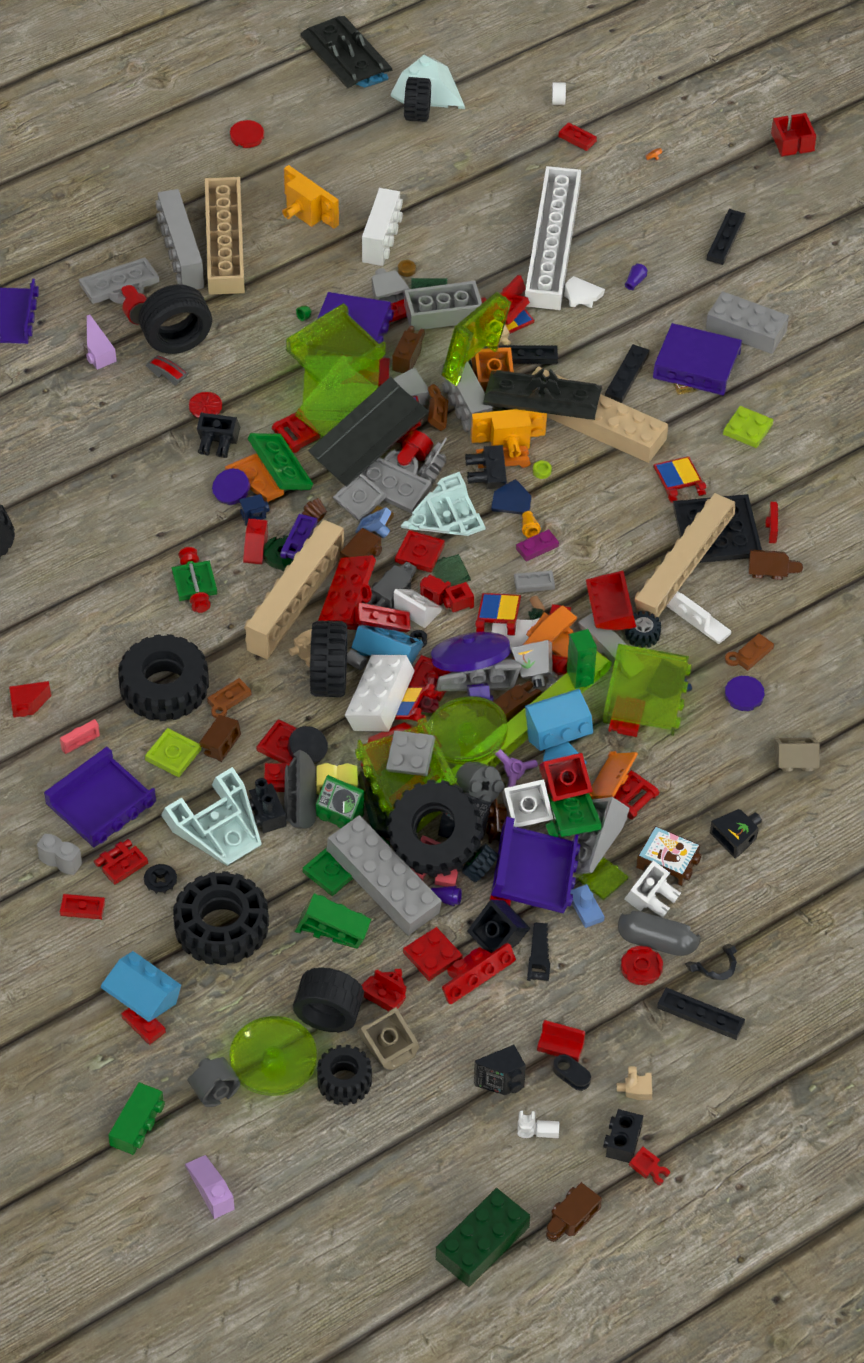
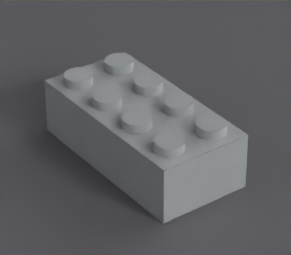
M476 281L404 290L406 315L409 325L414 326L415 331L421 328L431 329L478 322L477 317L483 312V305Z
M722 291L707 314L706 330L740 339L743 344L773 354L787 331L789 315Z
M462 356L444 361L442 389L444 393L448 394L450 405L455 407L456 416L458 419H461L464 431L468 432L471 437L472 414L492 412L493 407L483 405L485 392L466 357Z

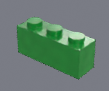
M589 629L569 634L567 673L575 689L594 684L597 646Z
M138 1082L108 1134L110 1146L131 1155L135 1154L137 1148L140 1149L143 1146L145 1134L147 1131L152 1130L157 1113H161L164 1108L165 1101H163L162 1091Z

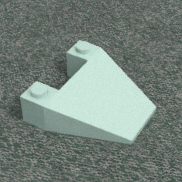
M233 767L215 777L212 783L221 800L193 815L185 801L180 798L165 807L161 815L173 833L226 866L262 845L244 783Z

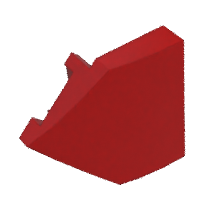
M394 969V972L375 970L374 976H370L361 985L364 990L363 997L388 1012L395 1007L398 1009L406 999L407 988L403 982L402 969Z

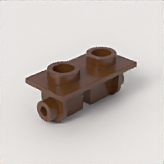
M496 798L491 803L486 828L490 844L494 839H498L500 842L501 829L507 817V808L504 804H498Z

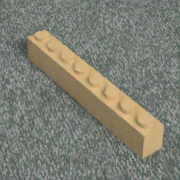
M714 493L711 499L705 502L704 508L696 514L693 523L686 527L681 539H677L672 551H669L662 564L656 567L653 576L647 579L641 592H637L634 598L637 612L642 611V614H645V611L649 612L648 615L653 613L655 618L659 617L735 515V501Z

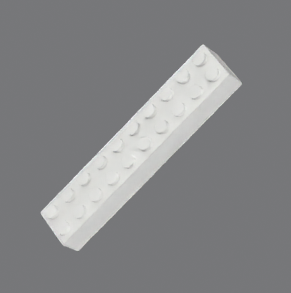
M546 166L525 290V297H528L530 303L526 307L561 310L580 190L581 170Z

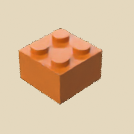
M511 347L474 349L472 356L473 372L484 392H486L492 370L514 372Z

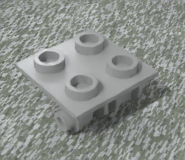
M446 437L442 443L437 442L433 450L426 457V462L419 469L418 474L420 477L431 481L432 484L446 463V456L439 454L447 439Z

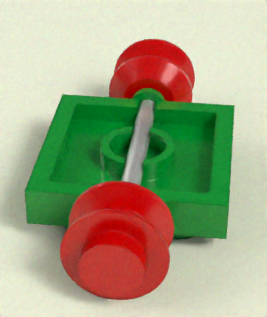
M184 547L178 553L181 565L172 567L179 601L190 600L192 610L203 613L211 606L209 596L218 594L210 560L198 562L197 550L194 547Z

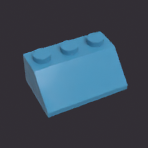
M360 625L357 628L351 648L357 650V653L363 656L407 655L412 665L424 644L422 640L417 638L413 639L418 642L411 643L410 638L412 637L399 631Z
M580 689L525 706L528 740L540 751L593 733L592 715Z
M132 951L119 959L101 984V988L150 1022L176 1005L181 984Z

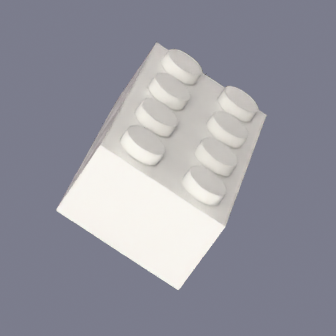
M379 188L362 235L363 263L383 266L385 259L389 258V248L393 247L394 235H397L398 222L401 223L403 212H400L403 199H400V191Z
M371 655L345 714L353 731L389 732L415 672L407 655Z

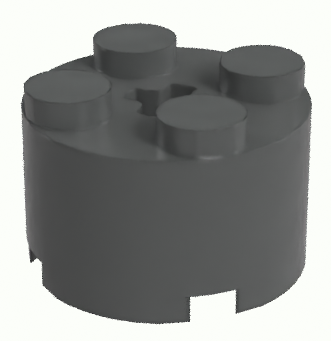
M467 762L456 773L457 785L465 793L468 792L470 796L492 803L504 789L500 773L492 766L480 762Z
M225 1057L212 1060L209 1058L203 1059L198 1064L199 1068L187 1080L205 1107H214L222 1104L220 1102L221 1099L224 1097L227 1099L231 1098L240 1087L239 1078Z

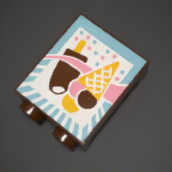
M655 826L637 857L636 868L644 871L646 866H649L654 860L670 872L669 875L678 878V885L682 886L685 880H690L693 866H697L702 856L699 853L700 844Z

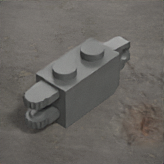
M406 562L400 567L394 565L390 570H387L383 578L373 584L371 587V600L364 604L373 605L375 603V606L394 609L395 589H411V578L416 573V566Z

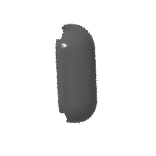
M298 750L293 754L295 757L290 765H286L284 811L286 820L293 827L307 829L314 824L316 819V769L310 756L304 751Z
M631 911V914L626 915L622 913L618 921V931L626 941L640 946H648L654 950L676 956L691 954L698 948L701 941L700 935H695L690 931L691 927L686 924L639 911Z

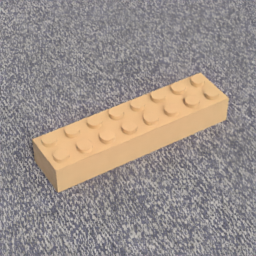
M240 177L205 178L209 295L245 293Z
M537 367L536 370L532 373V375H535L542 368ZM547 370L543 373L546 377L550 375ZM556 375L559 379H565L559 375ZM600 394L595 420L547 414L549 419L648 463L667 440V423Z
M323 519L320 525L314 528L312 536L305 540L301 551L295 554L293 562L286 566L282 577L276 580L274 588L266 594L263 603L257 606L253 617L246 621L244 629L246 630L245 642L247 643V651L268 660L339 561L340 552L344 548L343 527Z

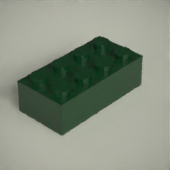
M496 1187L436 1246V1261L466 1286L470 1287L529 1229L530 1214Z

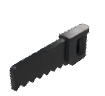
M534 923L527 981H549L551 963L548 959V923ZM532 968L542 969L545 972L532 971Z

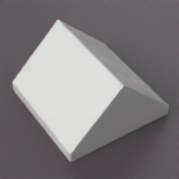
M395 589L394 609L410 612V620L423 628H426L443 609V607L412 589Z

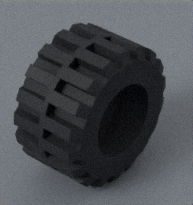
M408 77L404 98L405 120L427 122L431 105L430 78Z
M337 1045L336 1049L332 1047L328 1049V1054L324 1052L321 1055L322 1059L318 1061L317 1084L322 1096L326 1095V1100L329 1102L334 1100V1104L337 1105L339 1102H342L343 1105H348V1102L355 1104L357 1099H364L365 1094L369 1093L372 1085V1065L369 1057L366 1058V1053L364 1051L359 1052L358 1047L351 1048V1045H346V1047ZM347 1070L353 1072L355 1076L343 1080L336 1078L334 1074Z

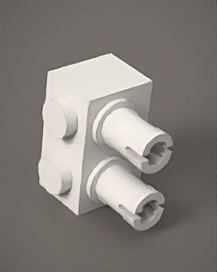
M653 860L624 900L640 912L643 908L648 907L663 918L670 907L659 901L655 897V892H659L673 904L681 892L666 882L670 872Z

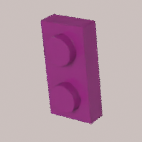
M549 529L516 544V550L526 562L559 547V541Z

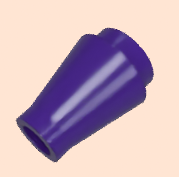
M639 263L633 265L625 282V287L629 290H634L647 277V268Z
M457 886L431 888L441 899L442 903L455 906V904L460 905L462 899L461 888H457Z

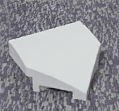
M573 276L566 282L563 296L569 299L571 307L582 304L592 308L593 301L600 299L604 295L605 289Z

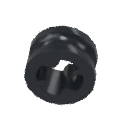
M415 630L410 634V637H412L410 638L411 643L418 642L413 638L417 637L418 639V637H421L424 644L422 648L427 645V634L424 631Z

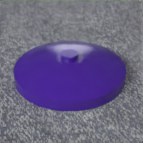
M472 632L457 635L440 642L432 649L431 657L433 665L441 670L465 672L483 669L501 662L510 654L511 647L509 639L502 634Z

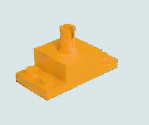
M290 165L284 168V192L287 199V208L282 210L283 216L290 219L295 215L311 227L321 220L334 229L339 226V199Z
M518 409L474 413L471 419V442L483 443L490 441L491 446L503 445V447H508L510 457L514 458V451L515 456L518 457L521 455L519 446H526L530 449V437L545 436L547 413Z

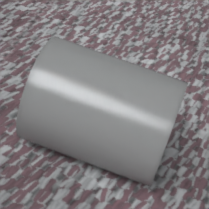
M350 650L347 653V663L360 671L366 666L367 658L354 650Z

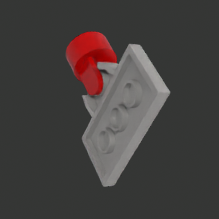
M146 257L79 279L81 288L92 304L106 299L123 304L122 310L131 323L139 325V312L147 299L143 295L144 287L160 282L158 274Z
M411 430L401 444V451L395 452L393 450L384 459L379 457L362 472L363 475L386 493L387 497L384 501L411 514L432 487L431 481L418 476V461H424L434 447L432 439L420 430Z

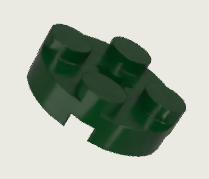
M283 535V538L278 539L277 536L273 537L264 546V561L269 566L283 572L286 566L293 562L291 558H281L279 553L288 535Z

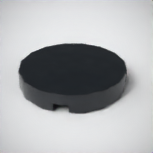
M302 726L291 733L288 740V751L292 758L295 757L293 754L298 750L304 751L310 756L314 764H318L327 753L328 742L320 730L312 726Z

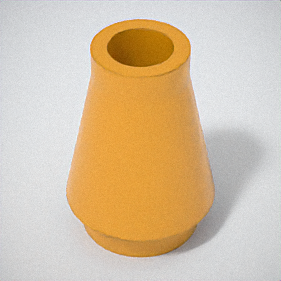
M525 511L522 514V533L527 538H531L540 533L541 527L533 513Z

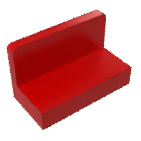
M544 1020L537 1051L553 1056L568 1055L579 1062L585 1042V1031Z

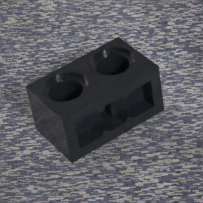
M621 1109L617 1110L616 1117L612 1116L609 1129L612 1130L611 1134L606 1135L603 1148H607V1158L630 1163L634 1157L644 1115ZM615 1144H623L624 1146L620 1147Z

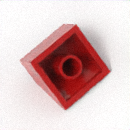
M583 753L544 761L539 765L542 780L544 779L546 790L553 802L593 792Z

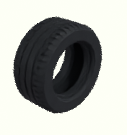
M176 284L163 287L146 299L139 312V324L148 344L152 348L166 354H177L191 350L206 338L212 326V315L200 291L187 285ZM182 312L190 313L177 324L161 326L166 319Z

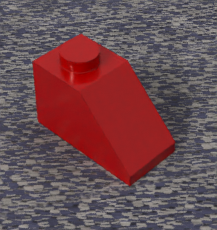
M248 519L243 563L263 564L264 546L268 539V520Z
M49 681L9 687L13 717L34 715L51 697Z

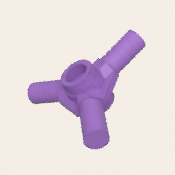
M500 748L494 752L504 763V769L509 778L507 788L516 786V780H519L525 773V770L538 766L536 760L522 762L512 757L509 758Z

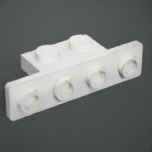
M678 591L667 605L668 608L717 644H720L731 635L730 629Z

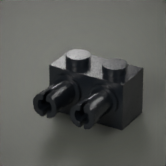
M200 413L197 432L201 442L198 453L204 455L205 452V456L210 455L212 441H217L219 445L216 456L222 458L223 455V458H227L230 444H237L241 428L237 417Z
M503 445L484 446L481 453L465 454L466 466L479 464L484 466V471L467 472L468 484L484 482L486 489H496L506 485L507 478Z
M258 778L255 781V789L249 790V803L252 811L255 813L254 820L256 826L261 827L263 834L286 827V814L273 784H268L265 778Z

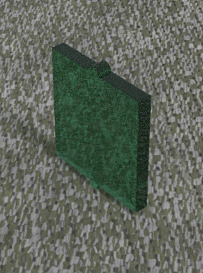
M459 554L447 558L442 557V559L437 560L432 570L436 578H440L444 583L447 581L451 582V586L471 581Z

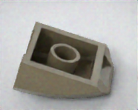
M397 1007L357 1031L364 1044L383 1068L396 1069L413 1059L419 1049V1043Z

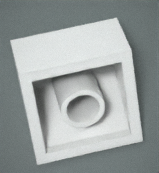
M544 779L503 789L502 795L505 807L507 808L508 817L515 818V827L528 826L553 819Z

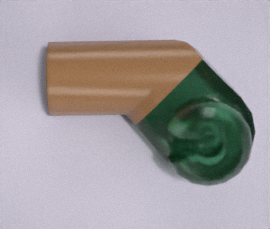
M536 595L529 600L533 606L532 611L528 612L531 620L540 618L545 612V607Z

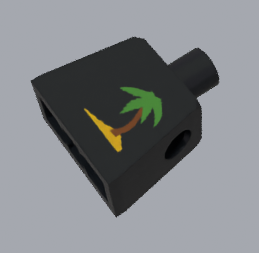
M737 809L712 820L710 834L736 859L757 839V825L762 822V819L756 812L747 816L742 810Z

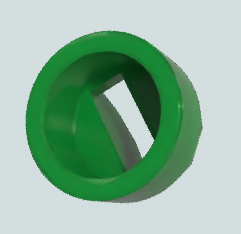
M305 305L296 309V315L300 321H305L311 317L312 311L310 307Z

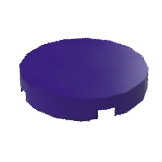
M239 469L224 470L213 481V494L220 503L228 505L237 504L239 499L246 498L248 495L247 492L250 490L249 479Z
M737 676L728 681L725 687V699L734 709L751 711L755 707H759L764 700V687L756 678Z

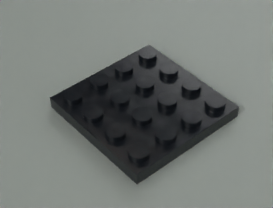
M748 494L723 496L735 501V515L699 563L749 558L750 549L762 550ZM711 498L673 501V510L680 539L684 535L686 527L693 523L696 514L702 511L705 502Z

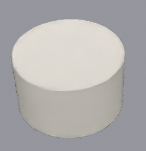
M553 82L552 105H565L566 83Z

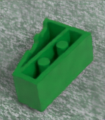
M314 893L302 911L294 932L300 934L301 931L314 933L313 937L320 939V936L333 938L332 942L358 949L365 938L372 919L362 913L348 909L343 904L330 901L323 895Z

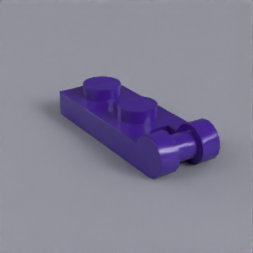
M303 514L298 515L281 550V558H291L294 560L295 554L303 548L305 540L312 536L313 530L317 525V518Z

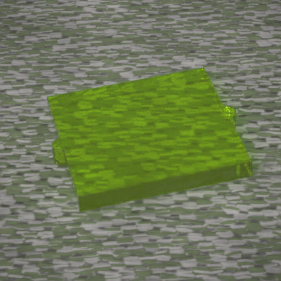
M602 857L592 873L583 874L578 880L584 885L587 884L590 891L594 892L604 901L626 882L629 877L619 870L617 865H613L606 858Z

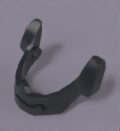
M726 944L722 947L729 958L730 964L729 970L720 974L714 971L708 972L700 962L689 961L685 965L689 971H699L710 979L726 980L734 974L737 961L733 954L737 950L731 944Z

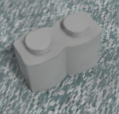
M44 834L37 843L39 859L48 866L57 867L63 873L75 875L82 865L80 849L73 843L62 842L60 838L52 834Z

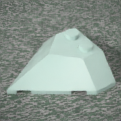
M426 55L420 57L401 73L391 92V97L404 104L405 87L408 77L430 78V106L448 108L449 105L458 106V109H465L448 66Z
M460 472L442 478L437 483L438 486L435 490L429 492L412 512L409 520L404 521L401 525V528L464 536H469L486 529L479 513H476Z

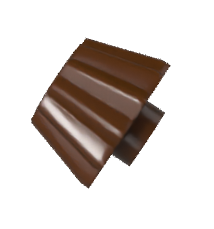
M319 498L309 501L304 506V511L302 512L303 515L317 518V524L327 513Z

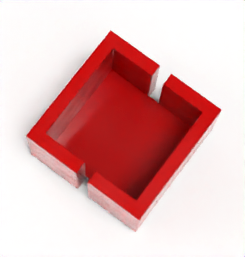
M806 113L791 115L789 131H787L788 116L773 118L771 135L781 157L795 155L798 151L799 154L815 151L817 136Z

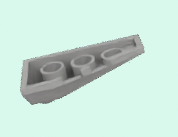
M504 659L495 665L483 669L452 672L438 678L435 691H467V685L487 683L489 690H510L516 683L521 670V664L514 659Z
M613 797L592 800L601 822V830L578 834L580 850L578 856H576L578 866L575 873L577 874L592 873L624 827L629 807Z

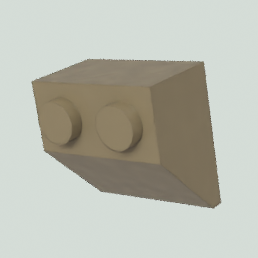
M774 738L776 765L778 768H781V771H794V768H802V771H814V768H819L820 744L815 738Z

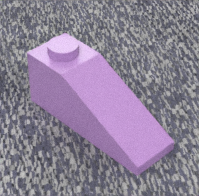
M87 315L88 353L86 357L88 362L93 364L98 370L117 362L116 351L91 315Z
M206 1155L185 1164L214 1219L234 1210L232 1193Z

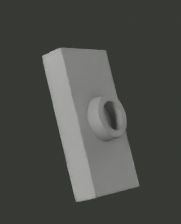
M552 570L514 574L516 593L555 590Z

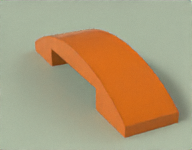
M562 605L533 632L523 645L545 640L553 643L562 632L565 633L578 617Z

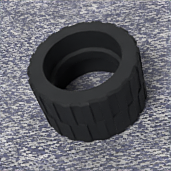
M324 967L312 968L302 975L293 1003V1011L303 1023L312 1028L332 1033L348 1031L356 1023L364 990L355 978L340 970Z

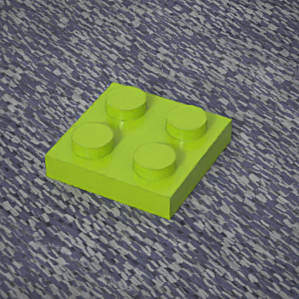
M739 406L724 428L723 435L757 448L773 425V419Z
M167 728L147 752L145 761L180 777L202 748L195 741Z

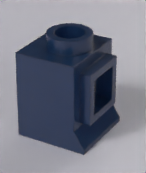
M261 494L239 499L242 508L240 509V514L245 526L248 524V519L263 520L266 518V512L270 511L268 502L263 500Z

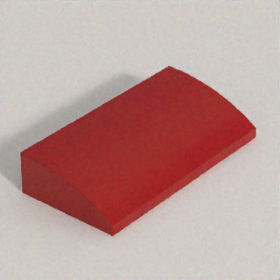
M623 570L586 579L596 628L623 630L636 627Z

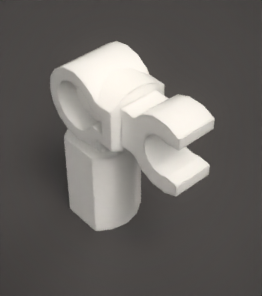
M519 1111L517 1134L522 1138H530L534 1134L536 1137L559 1138V1121L537 1120V1123H535L534 1111L531 1112V1115H524L523 1111Z

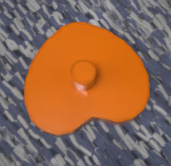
M657 148L645 157L647 160L654 157L658 160V155L663 151L661 148Z

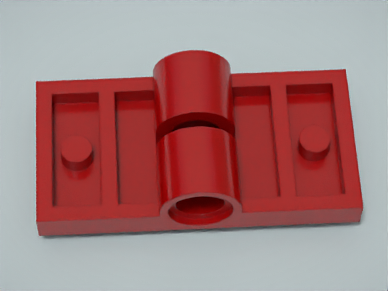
M373 555L340 558L318 621H343L346 624H354L355 605L358 602L367 603L371 600L372 591L368 582L376 563Z

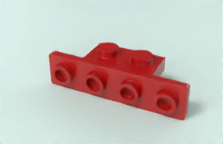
M517 275L477 317L481 332L485 322L497 317L504 324L509 325L530 303L528 297L520 296L526 290L521 275Z
M506 943L492 953L479 947L449 967L447 972L453 979L442 986L447 1003H455L515 962L516 958L511 945Z

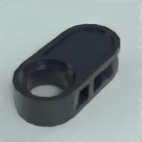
M562 1054L554 1059L553 1071L556 1076L578 1091L586 1090L590 1086L591 1074L585 1067L568 1055ZM565 1062L569 1065V1068L561 1070L557 1065Z

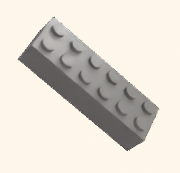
M179 189L158 192V200H155L156 209L159 211V213H156L158 224H162L160 225L161 234L165 236L166 248L170 249L168 250L169 259L173 260V272H177V284L187 285L195 289L204 288L202 259Z
M360 815L328 837L326 850L352 875L353 879L407 936L440 913L441 899Z

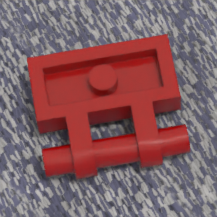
M129 839L124 842H118L113 849L108 852L104 851L99 855V858L94 860L97 867L105 864L102 867V872L114 885L148 864V858L137 846L128 849L132 846Z

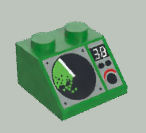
M327 775L316 803V816L325 822L328 821L337 825L339 828H342L359 815L363 817L364 790Z

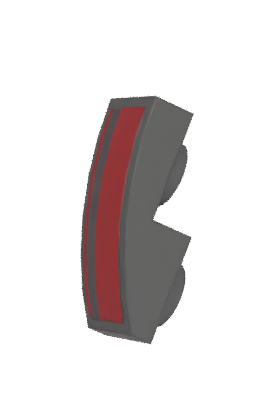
M159 355L146 364L158 378L164 375L174 386L179 384L189 374L173 361Z

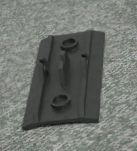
M337 16L309 27L300 33L301 37L347 89L359 81L381 72L393 71L386 60L345 16Z
M544 368L535 375L500 370L491 371L483 405L595 420L602 385L559 379L552 369L549 370L550 375L547 377L543 374Z
M390 377L308 451L347 487L425 417L429 410L418 403Z

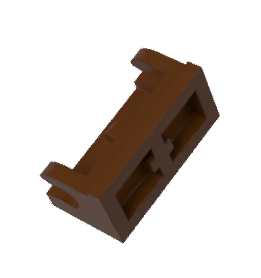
M218 715L199 742L200 747L208 749L204 751L206 756L217 759L219 762L223 761L241 735L238 720Z

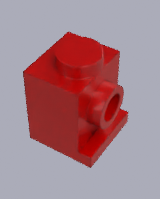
M429 574L420 582V594L440 606L445 597V589L451 587V582L447 581L444 583L440 578Z
M467 582L445 589L444 606L446 609L450 608L453 613L468 607L470 609L474 608V594Z

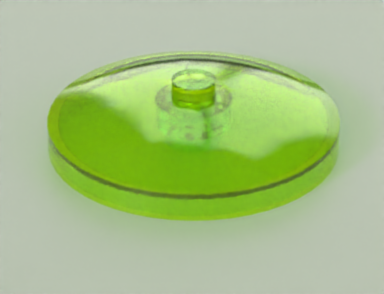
M469 696L451 700L438 708L428 722L427 734L434 735L433 752L440 759L449 763L463 765L467 762L484 761L497 753L506 741L508 724L503 710L497 704L485 698Z
M281 1016L262 1017L245 1025L234 1037L230 1046V1066L238 1076L240 1084L254 1093L265 1096L288 1094L302 1087L312 1076L317 1062L316 1044L310 1032L297 1021Z

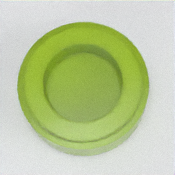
M541 460L534 463L533 475L536 478L546 479L551 475L552 466L549 462Z

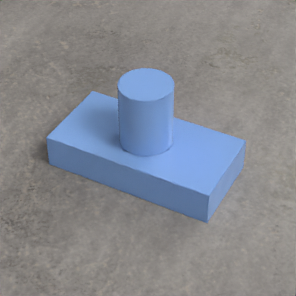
M385 507L362 518L355 532L358 533L364 528L370 532L375 531L382 538L386 537L390 529L385 524L391 511Z
M587 884L571 890L570 894H573L572 905L585 928L604 921L605 916Z

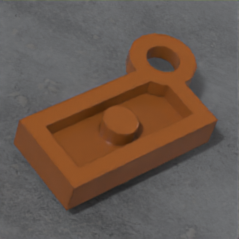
M432 384L428 387V392L432 397L429 404L428 422L442 431L446 428L449 400L441 395L440 389L435 384Z
M759 633L742 647L738 653L734 651L728 652L725 656V662L730 666L740 665L748 671L773 650L774 643ZM730 657H735L736 660H735V661H732V660H730L729 658H730Z
M238 678L207 697V702L212 707V716L214 718H217L218 715L226 716L228 709L252 695L251 689Z

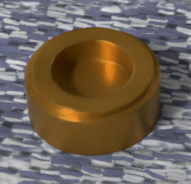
M403 260L399 262L398 273L401 276L410 277L415 274L416 265L413 261Z

